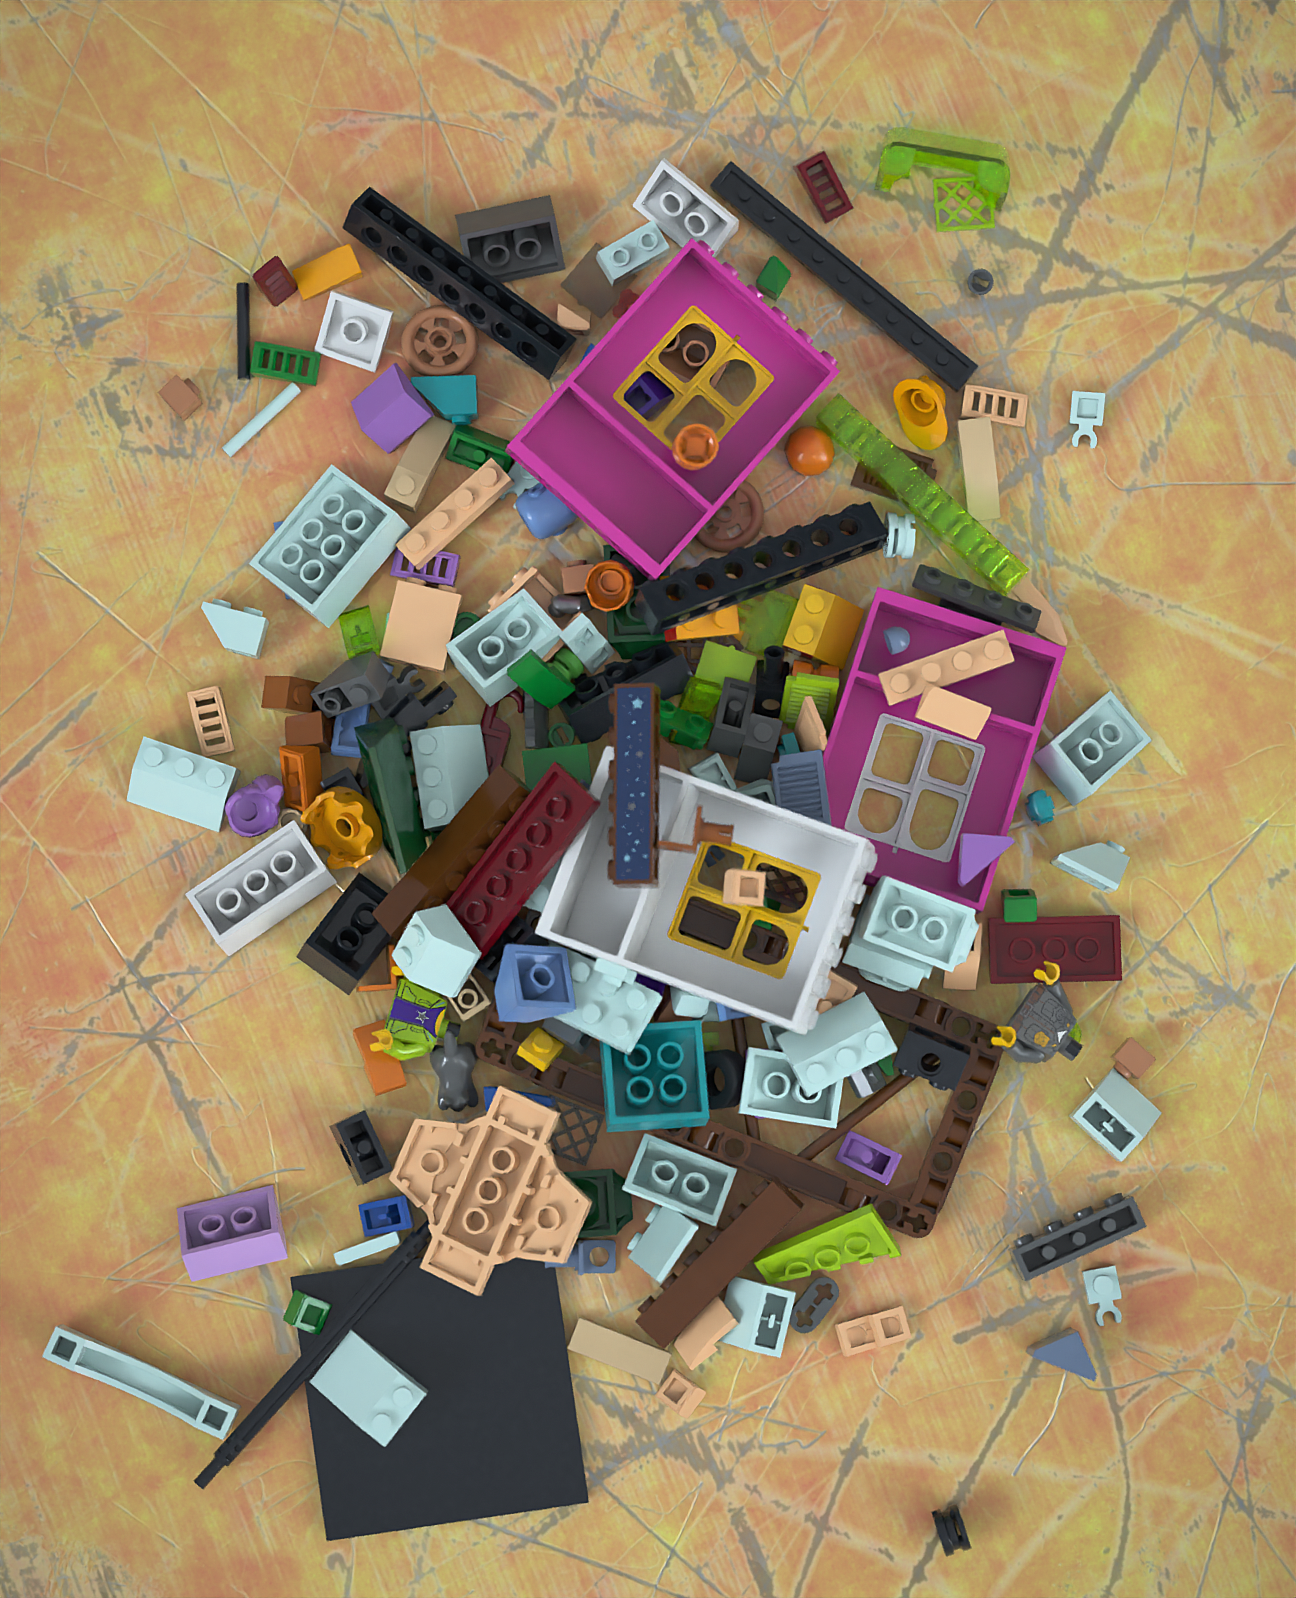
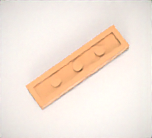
M490 458L395 544L396 547L419 571L515 483Z
M1001 630L878 674L888 705L891 706L922 695L925 686L933 685L942 688L1013 663L1015 660L1005 632Z

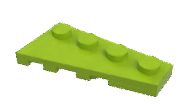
M868 1204L760 1251L753 1259L754 1264L770 1285L811 1275V1271L826 1269L828 1272L841 1269V1264L859 1261L860 1265L874 1262V1257L888 1254L890 1258L901 1256V1249L873 1205Z

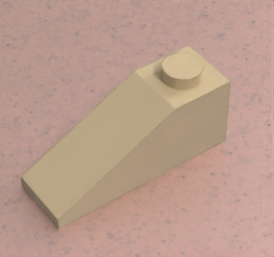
M433 416L415 432L384 492L387 501L416 514L456 425Z

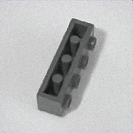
M1121 1192L1104 1199L1105 1206L1093 1211L1092 1206L1075 1212L1073 1214L1075 1219L1063 1224L1062 1220H1058L1043 1227L1045 1233L1033 1238L1032 1234L1029 1233L1013 1241L1015 1246L1008 1250L1022 1280L1028 1281L1147 1227L1133 1196L1123 1197Z

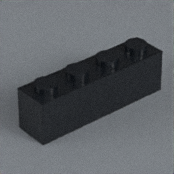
M674 641L663 642L632 655V661L627 663L614 661L604 665L605 670L591 677L583 673L574 679L575 683L572 684L575 686V690L557 705L581 744L600 739L603 734L609 732L610 727H614V714H611L609 710V696L614 694V684L655 683L660 688V699L667 700L674 695L684 693L689 687L697 683L684 654Z

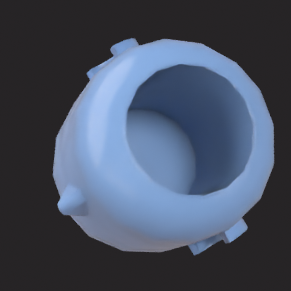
M541 483L518 496L515 503L522 520L531 534L537 539L561 535L566 531L568 525L573 523L578 517Z

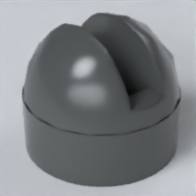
M976 269L968 277V287L974 294L984 295L993 287V277L985 269ZM974 276L989 281L988 286L984 287L981 284L973 283Z

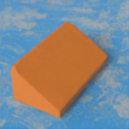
M282 745L279 747L282 783L285 791L284 803L286 807L304 812L315 801L316 796L324 792L320 785V782L323 781L320 749L316 746Z

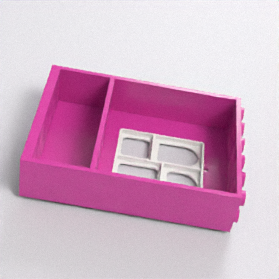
M877 587L823 754L832 827L868 839L876 848L874 853L878 854L876 865L872 873H866L863 884L875 887L882 875L972 908L976 910L975 914L983 911L1000 855L966 885L961 887L958 883L961 835L967 833L1007 836L1067 647ZM894 626L902 627L909 633L910 643L904 651L891 655L885 642L883 630ZM1004 630L1015 660L1013 663L941 688L992 708L976 740L916 718L915 715L922 695L891 706L888 705L878 674ZM887 724H895L923 735V742L911 779L905 785L875 776L871 771L884 727ZM944 740L969 748L974 752V759L964 785L958 786L929 776L927 770L937 741ZM868 788L899 797L902 800L898 820L894 827L887 832L880 834L872 833L866 830L860 823L858 817L859 805L863 792ZM924 789L955 798L958 801V809L949 837L945 844L934 850H925L918 847L912 841L909 833L910 822L919 794Z

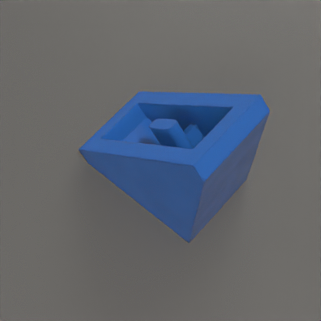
M406 1195L358 1205L365 1237L409 1229L415 1226L410 1199Z

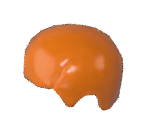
M814 426L796 429L789 435L784 447L789 465L804 476L820 475L829 469L835 457V448L830 436L824 430Z
M614 560L598 562L589 570L584 589L590 604L607 612L620 609L630 601L634 593V579L625 564Z

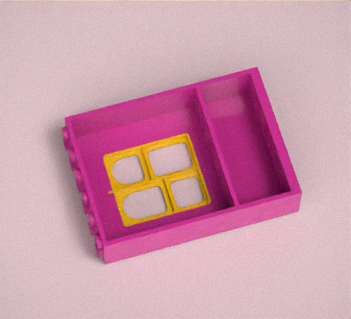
M693 238L688 241L514 437L505 450L508 455L649 580H656L840 372L835 367L838 362L824 350L819 353L811 345L813 340L806 332L800 328L795 331L786 323L789 318L776 306H773L772 309L769 308L762 301L764 298L763 294L753 285L749 284L746 287L737 279L739 273L727 262L720 264L712 256L715 253L714 250L701 239L698 242ZM694 323L703 324L715 336V351L691 381L683 383L659 362L658 356L685 326ZM734 359L743 360L750 364L756 376L755 388L738 407L731 405L709 383L710 378L720 366ZM645 371L655 375L674 393L673 401L653 422L643 418L624 400L625 392ZM701 395L723 414L725 423L715 434L718 439V451L715 458L702 469L691 471L684 469L675 461L672 454L673 443L664 436V430L694 396Z

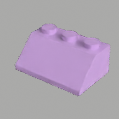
M273 1185L177 1208L181 1256L191 1282L288 1258L285 1233Z

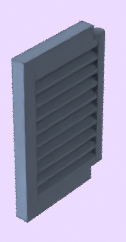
M822 750L779 756L780 762L771 764L776 806L832 826Z

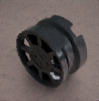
M957 1504L948 1506V1510L943 1512L939 1509L931 1512L946 1557L953 1555L954 1551L958 1549L963 1551L971 1549ZM954 1521H957L961 1535H958Z

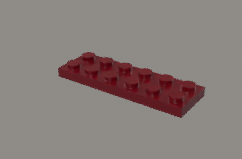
M555 761L445 904L481 952L478 959L482 960L602 804L562 764Z

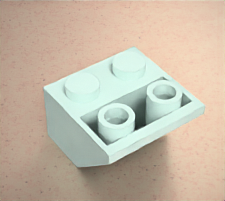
M1112 1068L1074 1109L1069 1117L1116 1161L1122 1162L1145 1137L1162 1112Z
M735 1276L728 1284L724 1303L739 1324L718 1341L780 1358L796 1292Z

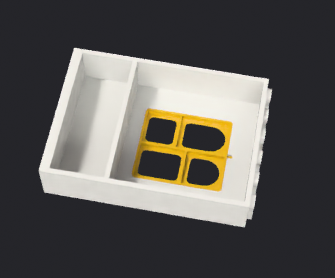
M606 746L589 789L602 804L567 848L535 933L560 945L595 958L600 957L619 964L638 974L806 1036L807 1030H813L817 1022L819 1011L815 1009L819 998L824 999L829 990L831 980L827 979L831 966L836 967L840 961L843 949L839 945L843 935L848 936L852 929L854 917L851 916L854 905L855 903L860 904L864 897L866 886L863 885L866 873H872L878 858V854L874 853L876 848L866 838L660 765L659 840L692 845L697 805L703 806L701 818H704V822L734 825L733 835H728L733 836L732 845L728 846L701 841V845H697L696 854L659 849V888L619 889L613 885V880L608 878V861L613 860V847H610L608 843V828L613 826V813L609 812L608 796L609 793H613L614 780L609 778L608 765L609 760H614V748ZM716 845L743 855L745 859L742 867L743 870L756 871L759 864L766 863L798 875L807 884L808 897L806 903L797 912L790 914L780 913L764 906L724 904L723 891L703 885L698 881V875L709 847ZM697 896L740 913L741 918L728 949L722 950L679 933V925L691 897ZM756 920H763L780 927L788 937V952L776 964L764 965L746 959L743 956L745 944Z

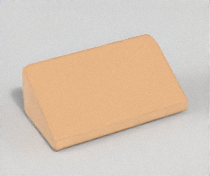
M929 685L925 686L915 717L976 740L992 708L939 687Z

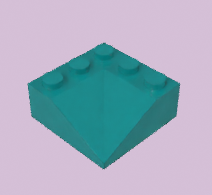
M701 1020L648 1023L630 1055L599 1040L607 1132L706 1126L709 1120Z

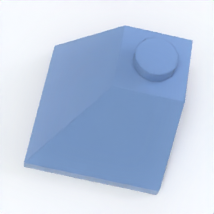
M507 944L505 946L494 990L499 1021L529 1023L576 1010L566 948Z

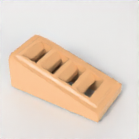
M965 384L960 420L990 417L991 424L1024 428L1028 395ZM974 396L980 397L978 411L972 410ZM986 398H992L990 414L984 413ZM999 399L1005 400L1003 416L997 415ZM1012 401L1018 402L1016 418H1010Z
M213 686L188 692V701L202 756L207 758L235 751L221 687ZM215 698L216 703L201 707L198 705V701ZM218 711L219 716L201 719V714ZM217 724L222 726L221 730L204 732V727ZM223 736L225 738L224 743L207 745L206 740Z

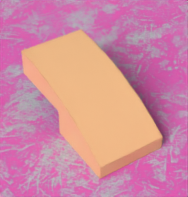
M717 1296L684 1328L675 1341L674 1346L692 1370L716 1352L718 1349L714 1343L739 1323L725 1303Z
M903 1306L835 1324L844 1357L912 1338Z

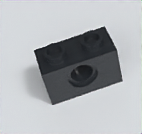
M910 1022L896 1054L893 1066L898 1067V1071L905 1076L911 1078L920 1076L929 1080V1084L939 1090L946 1091L949 1088L955 1091L969 1059L971 1047ZM927 1053H933L939 1057L940 1062L936 1065H928L923 1061L922 1057Z
M365 1110L329 1126L357 1186L364 1185L393 1170Z

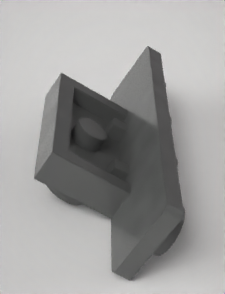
M923 564L919 565L912 583L914 588L940 597L941 600L938 605L940 607L999 626L1004 622L1034 633L1041 615V610L1034 608L1028 603L1018 602L1003 596L997 591L987 590L972 584L966 579L956 578L941 572L937 568L928 567Z

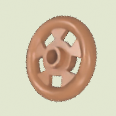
M442 305L431 306L416 313L405 326L401 340L402 352L407 363L417 373L425 377L456 376L462 373L473 362L479 345L476 327L449 306ZM435 319H448L449 327H435ZM419 328L428 331L424 337V342L415 340V335ZM463 331L466 343L457 345L454 333ZM438 340L446 342V345L442 348H438L434 344ZM424 350L434 357L429 364L419 357ZM454 352L458 359L446 365L442 358H446Z
M744 480L737 487L735 498L729 497L709 519L719 530L712 536L702 527L694 537L705 547L720 552H730L737 547H745L752 542L759 533L764 519L763 503L756 489ZM749 503L751 516L741 517L739 504ZM727 507L731 510L732 514L729 518H722L719 515V510ZM739 524L742 533L734 538H730L726 529H731Z

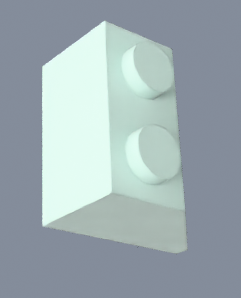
M442 905L415 912L391 956L409 981L454 998L460 992L481 952L448 906Z

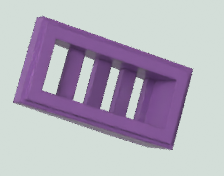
M396 547L390 576L404 579L413 577L424 580L427 584L437 586L439 584L455 586L461 559L460 555L444 551L438 552L432 558L436 559L432 575H426L429 562L420 569V573L414 572L415 566L410 561L407 571L401 570L404 554ZM442 561L448 562L445 578L439 577Z

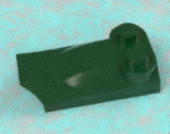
M603 545L604 561L614 560L625 564L634 579V593L630 601L620 609L607 611L608 642L619 653L622 660L631 659L632 655L665 642V632L652 636L635 605L639 588L649 579L611 545ZM670 564L660 576H670Z
M613 1169L563 1172L593 1201L577 1238L617 1235L628 1222L633 1220L631 1193L622 1190L626 1179Z

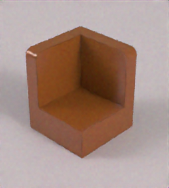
M322 711L286 717V745L319 747L320 753L331 752L333 720L327 718Z

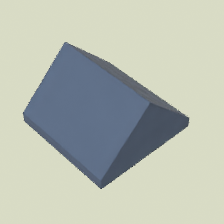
M1071 1327L1027 1347L1026 1353L1036 1359L1095 1381L1097 1377L1078 1331Z

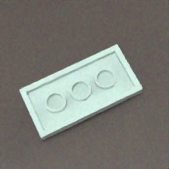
M548 941L550 943L548 947H563L553 941ZM566 948L576 1010L553 1017L630 1055L662 1000L661 995L635 981L633 985L622 981L620 987L601 980L603 974L593 970L596 962Z

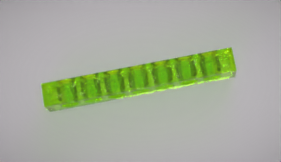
M838 393L816 416V425L820 429L824 430L834 442L871 474L873 478L995 591L1008 597L1027 577L1030 570L842 395Z

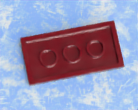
M1120 915L1037 917V920L1034 922H1005L1004 918H988L990 984L1043 983V980L1037 979L1034 976V971L1039 969L1046 973L1044 961L1055 963L1059 966L1060 975L1058 979L1060 982L1122 981Z

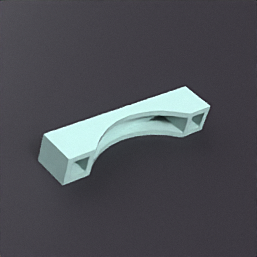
M64 1324L55 1327L42 1355L43 1358L69 1370L102 1381L137 1396L173 1414L193 1427L222 1440L228 1437L241 1408L240 1405Z

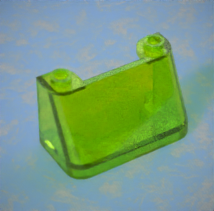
M894 127L885 134L874 190L890 192L892 185L897 180H908L912 164L974 175L972 190L983 195L985 209H994V211L1001 212L1010 183V155L1004 146L997 143L904 127Z

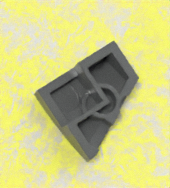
M523 690L525 703L523 720H525V749L549 748V708Z

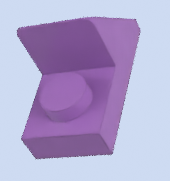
M849 1130L835 1160L888 1185L902 1155Z

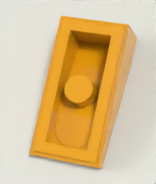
M350 243L292 271L304 301L363 277Z

